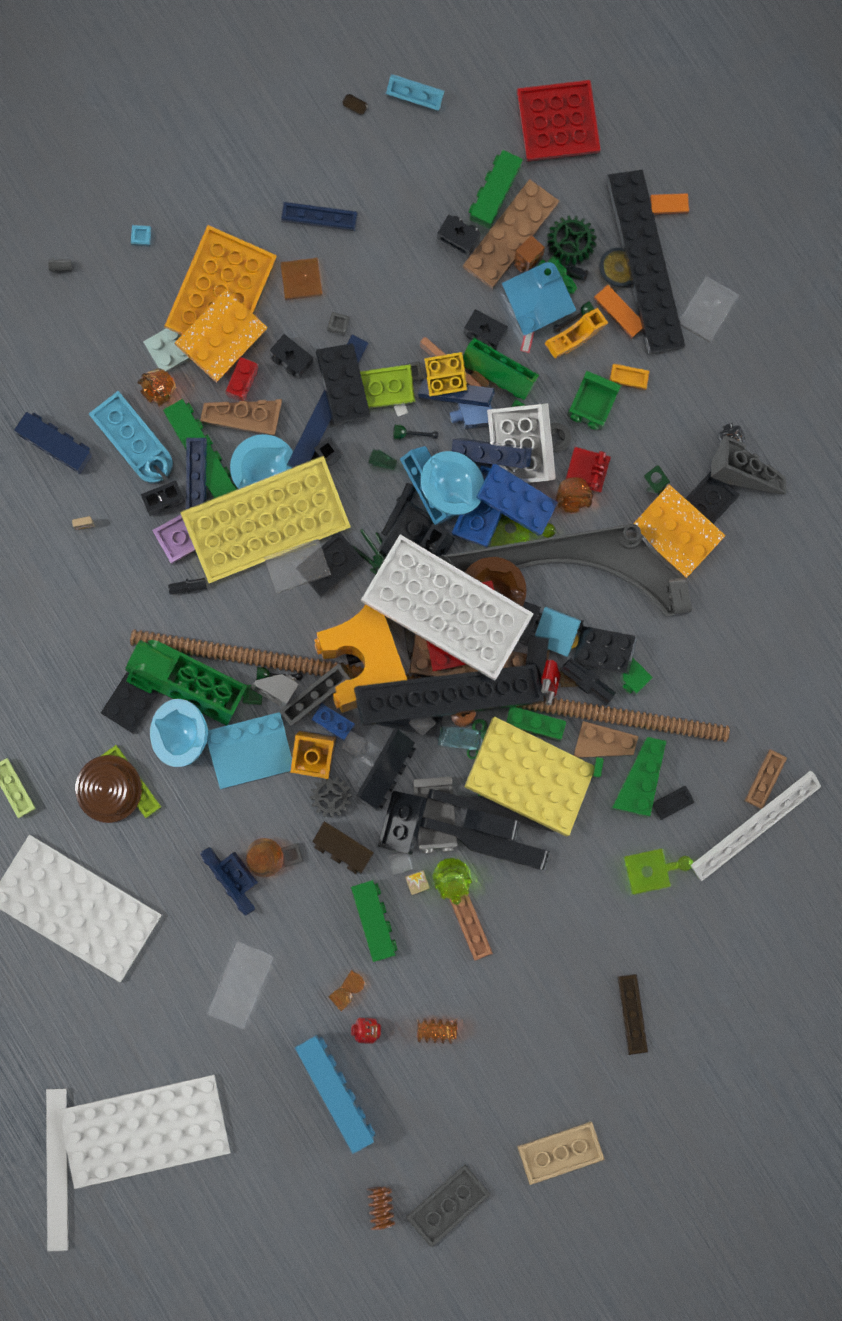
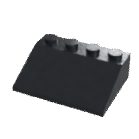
M394 728L356 795L358 801L376 811L378 808L382 809L388 800L385 798L387 792H392L397 784L394 781L398 774L402 775L407 766L404 762L407 757L411 759L416 751V748H414L415 742L399 729Z

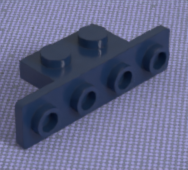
M211 847L200 852L203 862L209 866L214 873V877L223 885L227 895L234 900L238 910L245 916L253 912L255 907L245 893L258 882L237 853L233 852L221 862Z

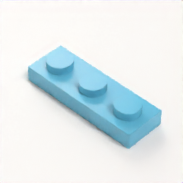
M391 74L386 94L439 111L444 91Z

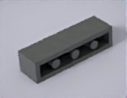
M343 662L339 663L279 710V712L288 724L293 726L335 693L337 685L355 677Z

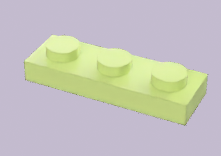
M9 759L2 760L0 762V787L16 816L21 818L36 808Z

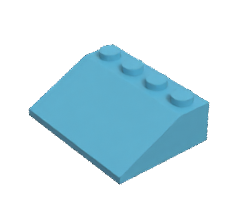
M280 712L208 730L207 743L220 789L291 771L292 755Z

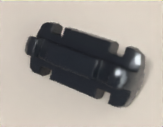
M567 265V275L569 274L570 277L577 279L583 278V281L587 279L588 270L583 271L582 268Z

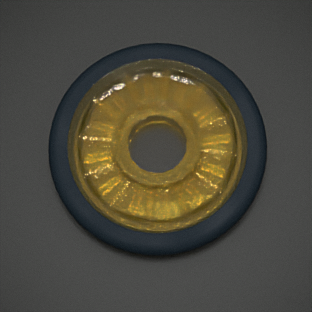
M612 248L606 251L599 263L600 273L604 280L615 287L630 285L628 264L623 248ZM616 263L623 265L624 270L622 272L615 269Z

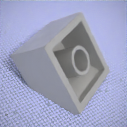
M280 674L256 680L250 689L283 708L288 703L298 683L295 682L296 679L291 675L286 674L284 676Z

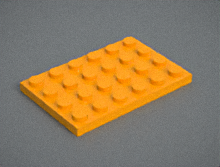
M207 225L164 328L182 335L225 289L253 313L277 255Z

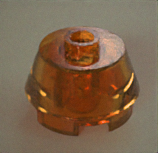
M161 368L143 373L137 382L142 387L140 392L144 398L150 403L153 401L158 403L159 407L170 401L176 388L173 378Z
M578 477L568 478L560 482L555 501L558 502V508H564V512L577 513L580 512L579 508L585 506L589 508L592 505L593 493L584 479Z
M260 838L249 845L246 851V863L250 871L255 875L269 877L277 873L281 868L283 853L275 841L268 838Z

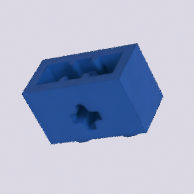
M323 703L312 718L313 723L343 742L346 741L355 727L353 722Z

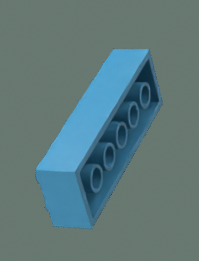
M315 1035L296 1046L295 1049L350 1150L354 1154L374 1142L375 1131L371 1124L366 1125L364 1121L366 1115L361 1106L356 1107L354 1103L356 1097L351 1089L347 1090L344 1084L347 1081L341 1071L338 1073L334 1067L337 1063L332 1054H327L325 1050L327 1044L323 1037L318 1038Z

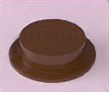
M487 557L474 562L464 572L481 583L492 581L496 592L523 606L527 592L526 582L521 571L512 562L499 557Z
M103 755L90 760L81 769L76 780L75 793L79 806L90 818L99 822L113 823L127 818L137 808L142 795V783L137 770L130 762L119 756Z

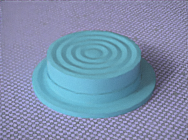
M261 434L247 438L238 445L231 458L230 471L235 485L240 489L291 469V467L287 466V463L293 451L286 442L272 435Z
M445 451L435 454L425 463L421 472V487L426 499L432 506L449 515H464L479 505L481 500L476 498L484 483L481 471L470 458L457 452Z
M173 699L160 706L152 719L150 727V739L153 750L163 763L172 767H184L193 763L202 753L208 739V727L201 711L193 703L184 699Z

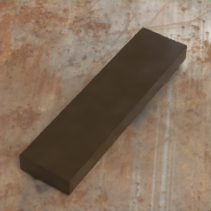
M637 974L617 976L628 1055L648 1053Z

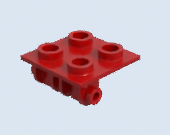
M574 447L565 483L601 493L611 457L607 456L603 451L596 453Z

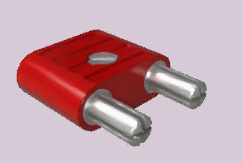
M553 660L546 661L541 679L543 685L541 691L547 695L546 705H552L561 677L557 663Z

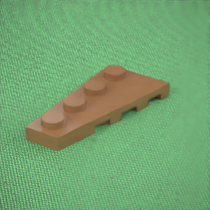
M275 399V401L204 403L200 422L256 434L275 436L282 399Z

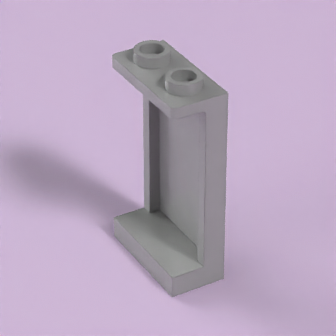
M452 777L413 780L414 795L427 798L429 789L453 794ZM430 799L427 800L423 817L456 825L454 806ZM423 827L419 829L418 847L419 850H423V853H435L434 849L442 848V852L454 851V847H458L455 836Z

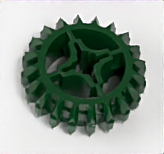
M570 215L567 216V220L561 217L560 223L555 221L554 227L551 226L549 228L550 233L547 234L549 240L546 242V245L550 246L548 251L550 253L554 252L553 256H558L560 262L565 260L566 266L569 264V261H572V265L575 266L577 260L580 264L583 263V258L588 260L590 258L589 254L593 255V248H596L597 245L594 242L597 236L593 235L595 229H589L591 224L590 222L584 224V218L578 221L577 215L574 217V220L571 219ZM571 228L577 229L579 232H574ZM564 230L565 238L557 243V235ZM586 238L587 245L580 251L578 243ZM564 249H569L572 253L566 252Z

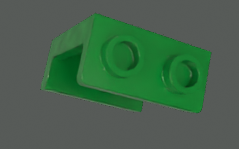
M586 371L567 416H570V419L574 422L588 424L587 426L593 430H602L621 385Z

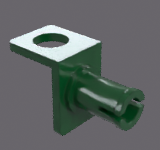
M656 465L644 475L645 480L649 484L646 490L651 493H657L658 496L666 488V485L670 483V480L659 465ZM658 472L661 478L653 483L651 476L653 473Z

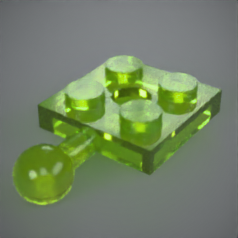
M502 514L491 539L490 547L529 541V533L533 532ZM547 523L542 535L545 538L553 537L556 533L555 526ZM513 524L516 527V531L508 533L505 530V526Z
M662 848L624 856L632 895L670 887L667 871L675 869L688 871L692 868L691 865L693 864L689 856H681L678 861L665 864ZM644 866L652 868L653 873L650 877L642 875V868Z

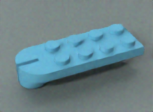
M119 391L89 413V416L144 482L156 484L164 480L160 473L155 470V465L158 466L166 477L171 474L173 460L170 453Z

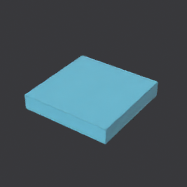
M545 607L535 636L549 638L548 649L568 657L581 620Z

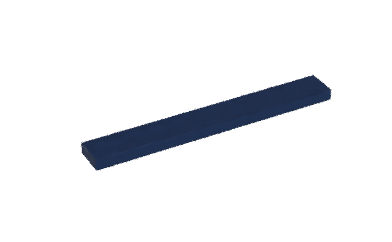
M352 334L347 344L353 343L359 363L368 342ZM325 389L287 463V466L291 468L311 460L315 452L314 448L318 446L331 420Z

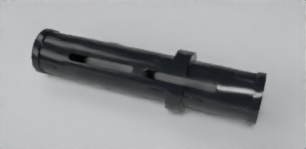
M406 483L400 497H397V503L383 531H381L382 535L387 536L406 503L411 501L416 491L414 485Z

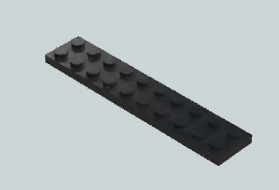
M643 169L608 174L606 180L648 354L684 348L683 333Z
M535 664L502 668L495 681L476 671L362 685L354 688L362 726L530 705L544 701Z

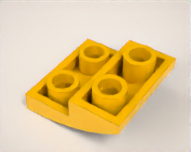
M462 352L424 358L430 396L467 390Z

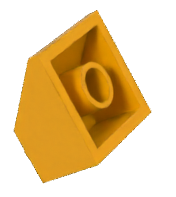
M298 731L295 735L290 773L329 779L337 737Z

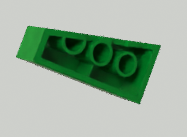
M651 737L645 738L610 808L611 810L646 818L651 816L666 741Z

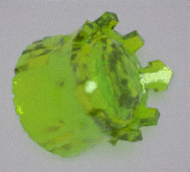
M447 858L436 865L432 876L435 889L439 891L442 899L449 898L453 904L458 905L461 902V897L463 895L467 896L470 893L469 886L472 883L470 869L466 863L459 859Z

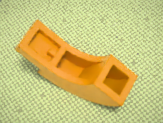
M596 308L583 315L579 321L567 330L548 339L544 344L553 357L557 358L572 352L601 331L608 322L600 310Z

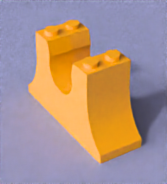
M365 604L362 610L350 620L316 633L317 639H314V645L317 654H321L323 659H334L344 654H351L358 657L364 665V670L358 677L345 680L335 687L333 700L336 709L340 708L342 713L358 708L354 692L356 686L407 680L385 615Z

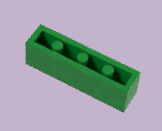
M502 150L500 155H496L493 161L495 166L492 171H488L484 180L487 182L484 187H480L476 196L478 200L476 204L472 203L469 209L470 221L490 230L522 166V158L505 150Z
M473 338L463 354L466 369L478 373L482 378L492 381L498 387L506 389L513 393L515 397L523 400L530 394L539 377V374L476 338Z
M371 880L352 886L351 890L373 962L395 956V951H398L395 939L391 940L389 935L390 932H393L390 921H385L383 915L387 911L384 902L380 903L378 895L381 894L379 884H374V881Z

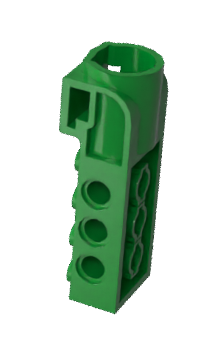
M139 640L125 667V671L129 672L126 682L148 693L156 690L172 699L190 701L202 714L226 726L247 688V685L156 640H148L147 642Z

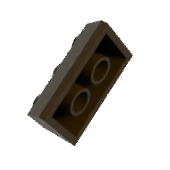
M325 821L312 841L316 844L314 846L316 850L323 854L327 851L332 855L330 857L338 864L344 862L348 865L346 869L354 874L358 872L362 874L374 855V852Z

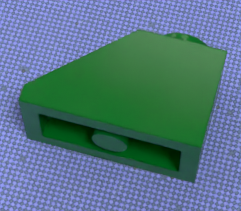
M632 658L629 674L621 673L622 688L628 694L632 693L635 696L653 677Z

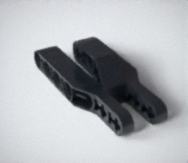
M429 789L428 799L463 808L466 811L462 827L426 817L422 818L420 827L455 836L473 852L546 871L550 851L514 841L517 839L520 824L554 833L556 831L482 795L464 798L439 790Z

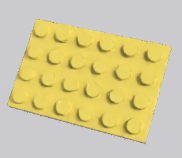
M493 717L464 787L567 837L571 833L593 776L594 765L505 721Z

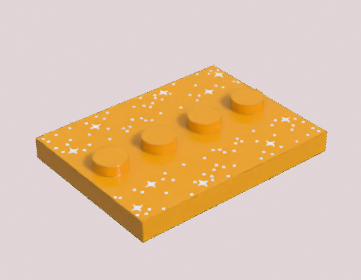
M225 289L174 344L217 383L268 327Z
M670 484L633 523L640 527L641 534L655 550L686 578L726 536Z

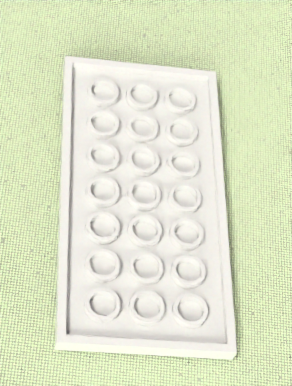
M399 535L361 599V602L494 681L533 616L532 612L402 535Z
M31 835L27 837L0 881V909L119 982H122L162 916V914Z
M215 1075L59 1110L74 1189L231 1153Z

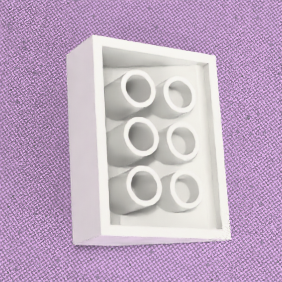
M548 403L487 410L490 442L532 448L530 467L499 466L526 483L556 479Z

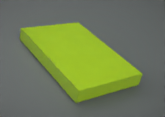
M411 364L360 371L369 409L415 403Z

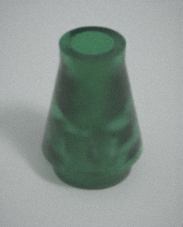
M373 449L368 463L372 464V467L394 470L397 460L380 449Z

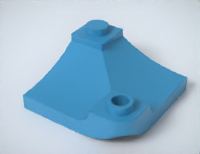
M551 262L543 263L502 283L524 336L577 311L558 268ZM546 268L551 270V275H545L544 271Z

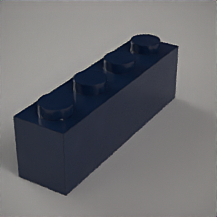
M26 411L15 427V433L73 471L81 474L92 457L89 451L90 448L83 443L77 444L73 441L74 438L66 432L61 434L52 423L45 424L42 422L43 418L33 412L31 415Z
M457 438L452 440L451 451L463 454L474 462L526 468L530 467L532 448Z

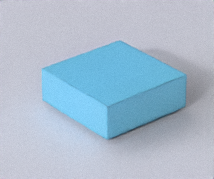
M132 225L131 245L150 246L151 226Z

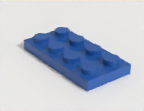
M497 464L492 465L476 496L482 502L538 536L542 535L558 504L557 501Z
M481 465L479 470L485 481L491 468ZM481 501L471 512L459 515L452 535L488 548L502 513Z

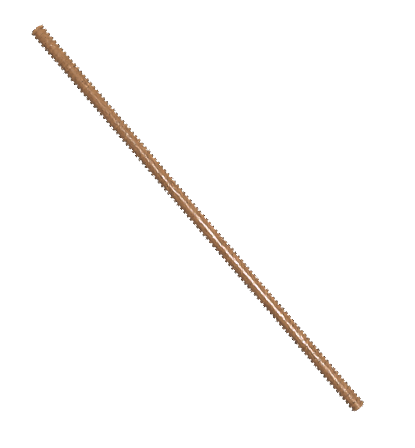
M136 629L132 631L130 638L131 646L137 645L139 640L144 642L156 640L181 653L183 652L185 655L188 653L191 656L195 654L196 657L201 655L202 658L208 656V659L214 657V660L220 658V661L226 659L227 662L232 660L233 663L238 661L239 664L243 662L245 665L249 663L251 666L255 664L257 667L261 665V667L267 666V668L273 667V669L279 668V670L285 669V671L291 670V672L297 671V673L303 672V674L309 673V675L315 674V676L320 675L321 677L338 664V662L334 664L332 661L328 663L326 660L322 662L320 659L316 661L314 658L310 660L308 657L304 659L302 656L297 658L296 655L291 657L290 654L285 656L284 653L279 655L278 652L273 654L272 651L267 653L266 650L261 652L260 649L255 651L254 648L249 650L248 647L243 649L242 646L237 648V646H225V644L208 643V641L202 642V640L196 641V639L190 640V638L184 639V637L178 638V636L172 637V635L168 637L166 634L162 636L160 633L156 635L154 632L150 634L148 631L143 633L142 630L137 632ZM346 665L355 678L364 670L361 666ZM406 673L407 680L421 678L420 675H418V677H415L414 674H412V676H409V674ZM543 696L544 701L542 703L516 706V708L522 707L524 710L528 708V711L534 709V712L540 710L541 713L546 711L547 714L551 712L553 715L557 713L559 716L563 714V716L569 715L571 718L575 716V718L581 717V719L587 718V720L593 719V721L599 720V722L605 721V723L611 722V724L617 723V725L622 724L629 727L633 725L634 728L639 726L640 729L645 727L646 730L651 728L652 731L657 729L658 732L663 730L664 733L669 731L670 734L676 732V735L682 733V736L688 734V737L693 735L694 738L699 736L701 739L705 737L707 740L711 738L713 741L717 739V741L723 740L725 743L728 741L730 733L728 725L723 727L722 724L717 726L716 723L711 725L710 722L705 724L704 721L699 723V721L693 722V720L688 721L687 719L664 717V715L658 716V714L652 715V713L646 714V712L640 713V711L634 712V710L630 712L628 709L624 711L622 708L618 710L616 707L611 709L610 706L605 708L604 705L599 707L598 704L593 706L592 703L587 705L586 702L581 704L580 701L575 703L574 700L569 702L568 699L563 701L562 698L557 700L556 697H554L552 705H546V698Z

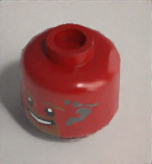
M360 1017L356 1020L355 1024H352L351 1035L355 1037L357 1043L373 1044L380 1038L381 1025L374 1018Z

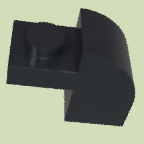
M328 437L314 448L315 452L311 460L324 456L327 466H332L342 457L343 453L334 440Z

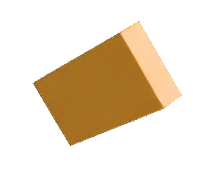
M613 364L610 381L621 386L646 390L650 371Z

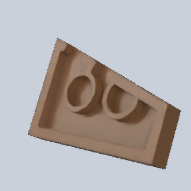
M582 721L573 756L577 758L634 755L639 736Z

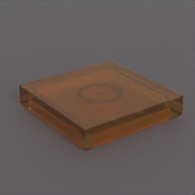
M318 258L280 262L285 300L322 296Z

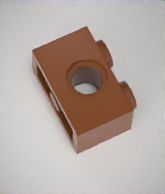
M531 235L515 252L514 266L520 272L533 269L543 259L545 247Z

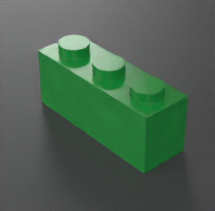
M516 707L509 708L506 719L507 723L529 734L558 742L562 740L567 722Z

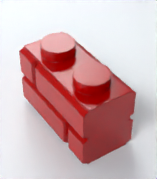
M242 357L239 358L226 389L227 397L237 401L246 400L254 382V377L259 370L257 363Z

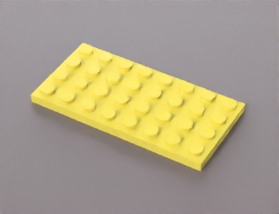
M324 456L180 512L209 583L351 527Z

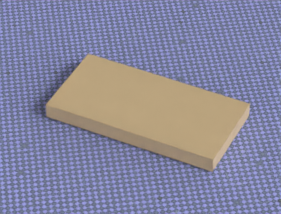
M592 1121L517 1146L530 1185L604 1160Z

